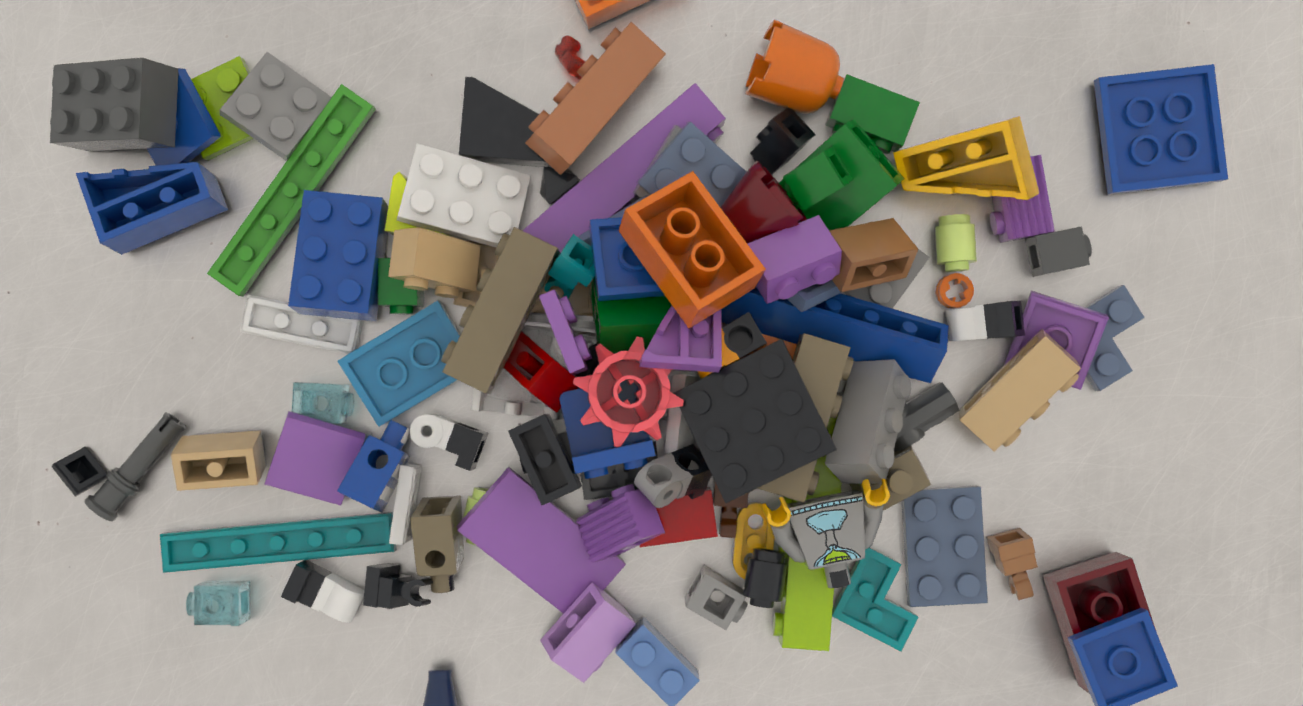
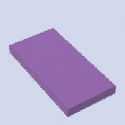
M510 467L503 472L456 526L457 531L563 614L592 582L604 590L626 565L619 556L594 563L589 560L590 555L586 552L588 548L584 545L585 540L581 538L580 525L552 501L541 505L533 486Z

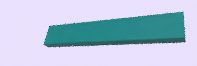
M393 512L160 534L163 573L395 552L397 550L396 544H389Z

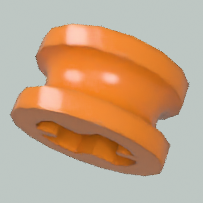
M953 273L939 280L935 294L941 305L955 309L965 306L971 301L974 295V287L972 281L967 276ZM954 280V285L961 284L963 286V290L959 293L961 299L958 302H955L956 297L948 298L945 293L950 289L948 282Z

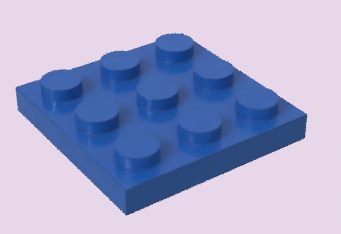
M1214 64L1099 77L1094 80L1108 195L1228 180Z

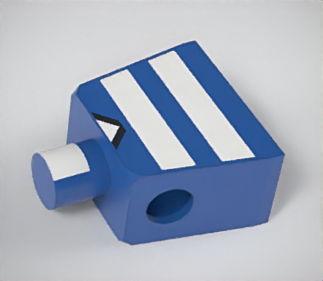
M390 420L380 440L369 435L337 492L383 513L398 483L400 465L408 463L410 458L405 452L401 451L410 434V429ZM382 455H387V464L383 468L377 469V459Z

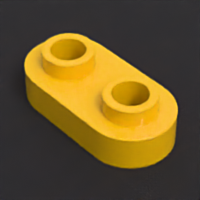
M760 502L748 503V507L741 508L737 514L736 538H734L732 563L736 573L743 579L746 577L747 565L744 562L745 556L753 553L754 548L770 550L774 548V535L762 510L763 503ZM754 514L762 517V523L757 528H752L748 525L749 517Z

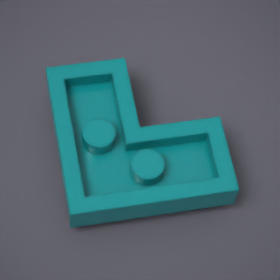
M869 547L865 550V558L855 562L850 572L851 584L842 588L833 606L832 617L902 652L919 617L885 599L902 564Z

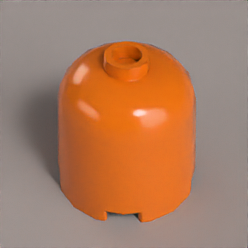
M774 19L763 37L770 41L764 55L756 53L745 86L748 87L745 94L783 108L788 107L797 113H814L825 105L828 98L836 99L841 90L844 77L838 75L840 70L839 55L828 43Z

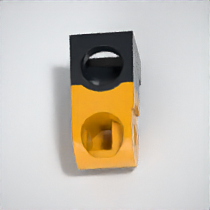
M749 312L721 328V369L767 346L766 340ZM697 371L701 379L714 373Z

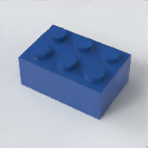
M304 190L288 302L290 308L302 315L377 322L379 307L378 258H385L388 232L385 231L388 205L383 197Z

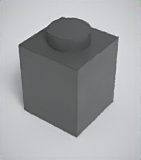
M1082 226L1037 235L1025 240L1033 277L1090 265L1089 257L1092 254L1091 242L1089 237L1083 234Z

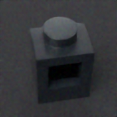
M787 107L772 118L768 125L756 136L760 143L750 154L755 162L758 160L762 167H765L773 175L788 163L816 134L794 110Z

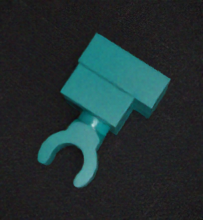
M573 234L548 272L550 278L545 284L544 290L548 292L552 286H557L564 292L562 297L567 296L569 299L578 282L587 287L595 276L592 247Z

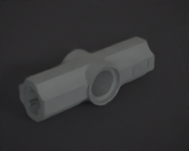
M943 382L937 383L910 401L905 402L902 414L903 426L897 434L894 447L895 452L913 445L925 436V431L960 411L955 398Z

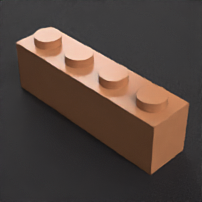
M632 22L622 32L616 27L600 44L606 50L600 58L597 59L592 54L577 71L582 77L575 86L567 82L552 99L558 104L553 112L549 115L543 109L528 127L533 134L525 144L560 175L573 164L666 55Z

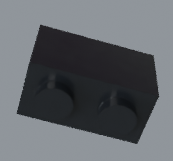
M543 414L508 430L541 505L571 493L582 486L577 474H575L572 462L550 414Z

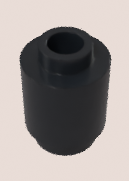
M762 548L753 549V556L748 557L743 596L750 598V605L773 608L774 602H782L787 563L784 562V552Z

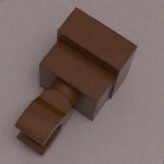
M713 478V505L722 506L719 524L720 537L736 538L737 508L748 507L749 493L725 503Z

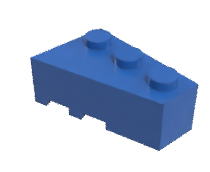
M199 162L149 166V169L132 171L113 169L110 173L90 174L89 172L76 173L100 244L121 255L228 210L216 176Z

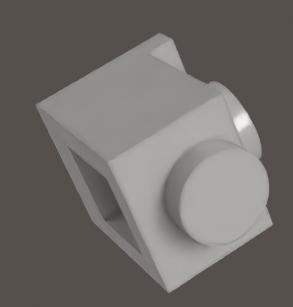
M705 565L685 596L686 608L724 630H727L732 621L737 623L741 619L748 603L744 601L746 596H743L744 589L711 571ZM714 591H721L725 594L721 602H714L710 598Z

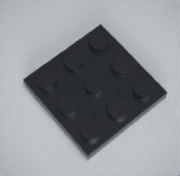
M782 339L720 369L718 373L714 372L673 393L684 400L680 410L725 503L735 500L837 450Z

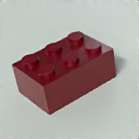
M1118 552L1043 575L1078 686L1088 693L1089 690L1067 637L1139 608L1148 610L1151 617L1133 558Z

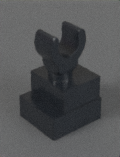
M383 563L367 566L363 605L387 609L406 606L409 603L415 607L429 605L431 600L422 598L419 594L420 586L431 585L433 581L427 577L411 580L412 576L399 574L400 565Z

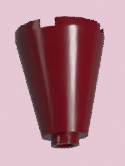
M758 160L748 169L720 207L747 244L780 230L797 226L800 222L807 220L801 209L794 207L793 201L788 197L784 188L765 167H762Z

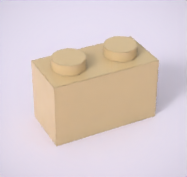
M420 227L394 230L388 277L404 281V287L408 289L428 290L429 287L435 289L436 296L458 298L459 292L476 290L481 245Z
M261 430L182 436L171 453L177 491L258 485L266 467Z

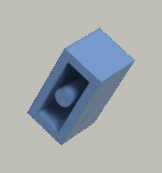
M644 616L632 628L626 639L616 646L615 653L668 706H675L700 681L698 670Z

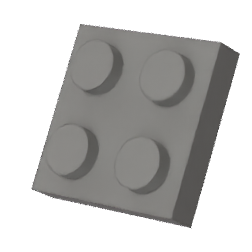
M266 52L221 107L220 115L287 161L332 97L269 52Z

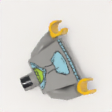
M865 479L862 482L865 495L864 500L862 492L855 489L807 499L804 503L800 501L786 503L783 497H779L781 505L778 509L771 511L766 503H763L762 510L771 526L776 543L795 562L805 563L809 570L824 567L828 588H839L851 584L847 562L864 559L865 550L873 545L882 521L883 507L889 500L890 493L886 479H882V485L875 490H871L869 480Z

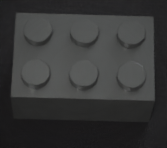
M146 58L54 65L50 143L85 151L175 147L178 68Z

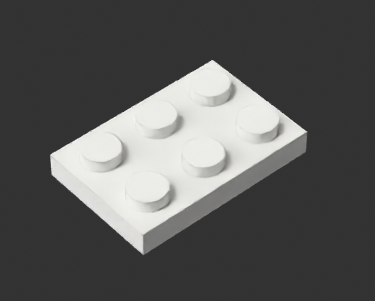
M417 143L397 221L497 247L504 233L510 235L514 227L519 228L531 175Z

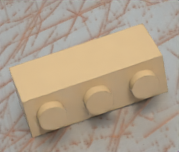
M1041 329L959 409V420L994 452L1001 445L1007 447L1018 438L1021 433L1020 427L1029 418L1035 420L1048 409L1050 405L1048 400L1058 390L1065 392L1079 378L1077 372L1081 367L1074 357Z

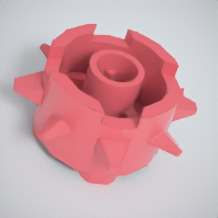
M636 337L628 351H620L615 354L602 344L597 345L595 348L599 365L594 369L592 375L575 377L573 381L574 385L588 393L590 408L580 420L582 425L601 422L604 426L611 428L614 447H621L630 432L645 431L655 440L662 438L658 421L664 416L666 409L682 407L684 403L683 399L670 392V381L667 376L673 369L640 367V359L645 351L642 337ZM626 381L628 385L634 382L639 390L634 393L637 399L634 403L630 404L628 399L623 402L619 399L618 394L622 391L621 382Z

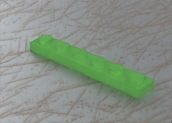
M341 84L207 274L236 295L243 297L299 219L304 190L319 191L376 108Z

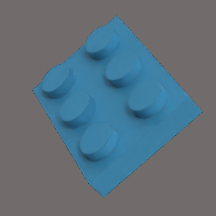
M440 300L339 359L337 362L374 421L380 427L457 380L442 372L446 364L441 362V359L448 344L452 340L457 342L461 334Z

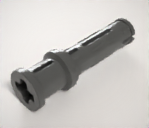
M165 412L163 417L121 467L110 469L106 474L108 479L94 496L88 495L84 501L86 506L101 518L111 522L118 517V509L130 495L135 496L139 492V481L176 437L184 431L186 426L181 422L178 424L179 419Z

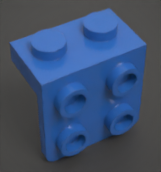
M626 381L621 382L622 391L618 394L619 399L622 402L628 399L630 404L634 403L637 400L634 393L639 390L634 382L631 385H628ZM581 388L561 394L560 404L575 474L584 472L585 479L609 474L608 466L623 463L625 470L639 468L648 463V457L656 456L653 441L645 431L630 432L621 447H614L611 428L604 426L601 422L583 426L580 420L590 408V404L588 402V393Z

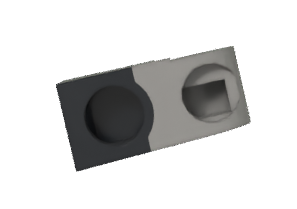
M691 444L647 463L636 475L634 483L656 508H662L676 498L679 499L688 495L691 499L702 496L712 474L702 453L694 444ZM691 460L698 465L699 469H688Z

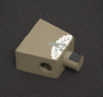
M912 445L903 450L894 451V463L889 468L886 479L890 498L884 504L883 510L931 485L929 477ZM849 483L852 490L856 489L862 492L864 500L865 495L862 484ZM870 484L871 490L880 488L882 484Z
M461 496L423 497L410 517L416 572L418 576H430V579L433 581L431 592L447 593L455 589L454 574L458 573L464 559L463 535L457 531L456 527L462 520Z

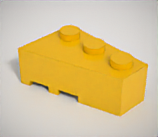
M1020 116L893 152L897 170L905 178L901 182L903 191L942 194L959 193L982 197L999 196L1029 200L1039 194Z

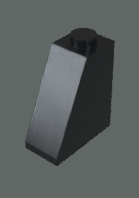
M465 77L459 155L485 163L551 167L525 144L533 134L528 127L539 114L476 78Z

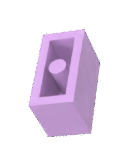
M592 582L540 641L553 662L584 683L593 672L602 666L604 660L615 647L626 639L636 623L622 604Z

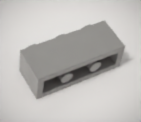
M895 359L853 362L832 435V440L837 450L827 454L825 465L842 483L862 484L863 480L868 479L870 484H882L881 480L887 479L889 468L894 463L895 442L897 434L903 426L902 414L906 398L911 393L910 379Z

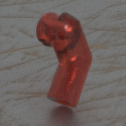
M566 35L561 39L559 45L556 44L555 56L566 71L580 81L582 77L577 71L585 61L578 57L576 53L580 50L581 45L576 39Z

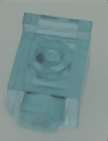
M293 382L292 412L334 424L347 423V417L352 416L354 394L349 393V384ZM319 396H323L327 400V407L323 411L317 408Z
M204 581L195 585L194 592H189L186 599V611L189 616H194V625L240 626L250 620V581ZM212 599L216 600L219 605L217 612L212 611Z

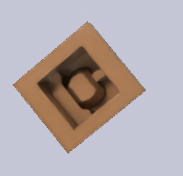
M1021 528L987 536L989 549L994 554L997 568L1005 576L1009 577V587L1012 595L1016 594L1018 600L1033 597V589L1026 570L1038 568L1032 537Z

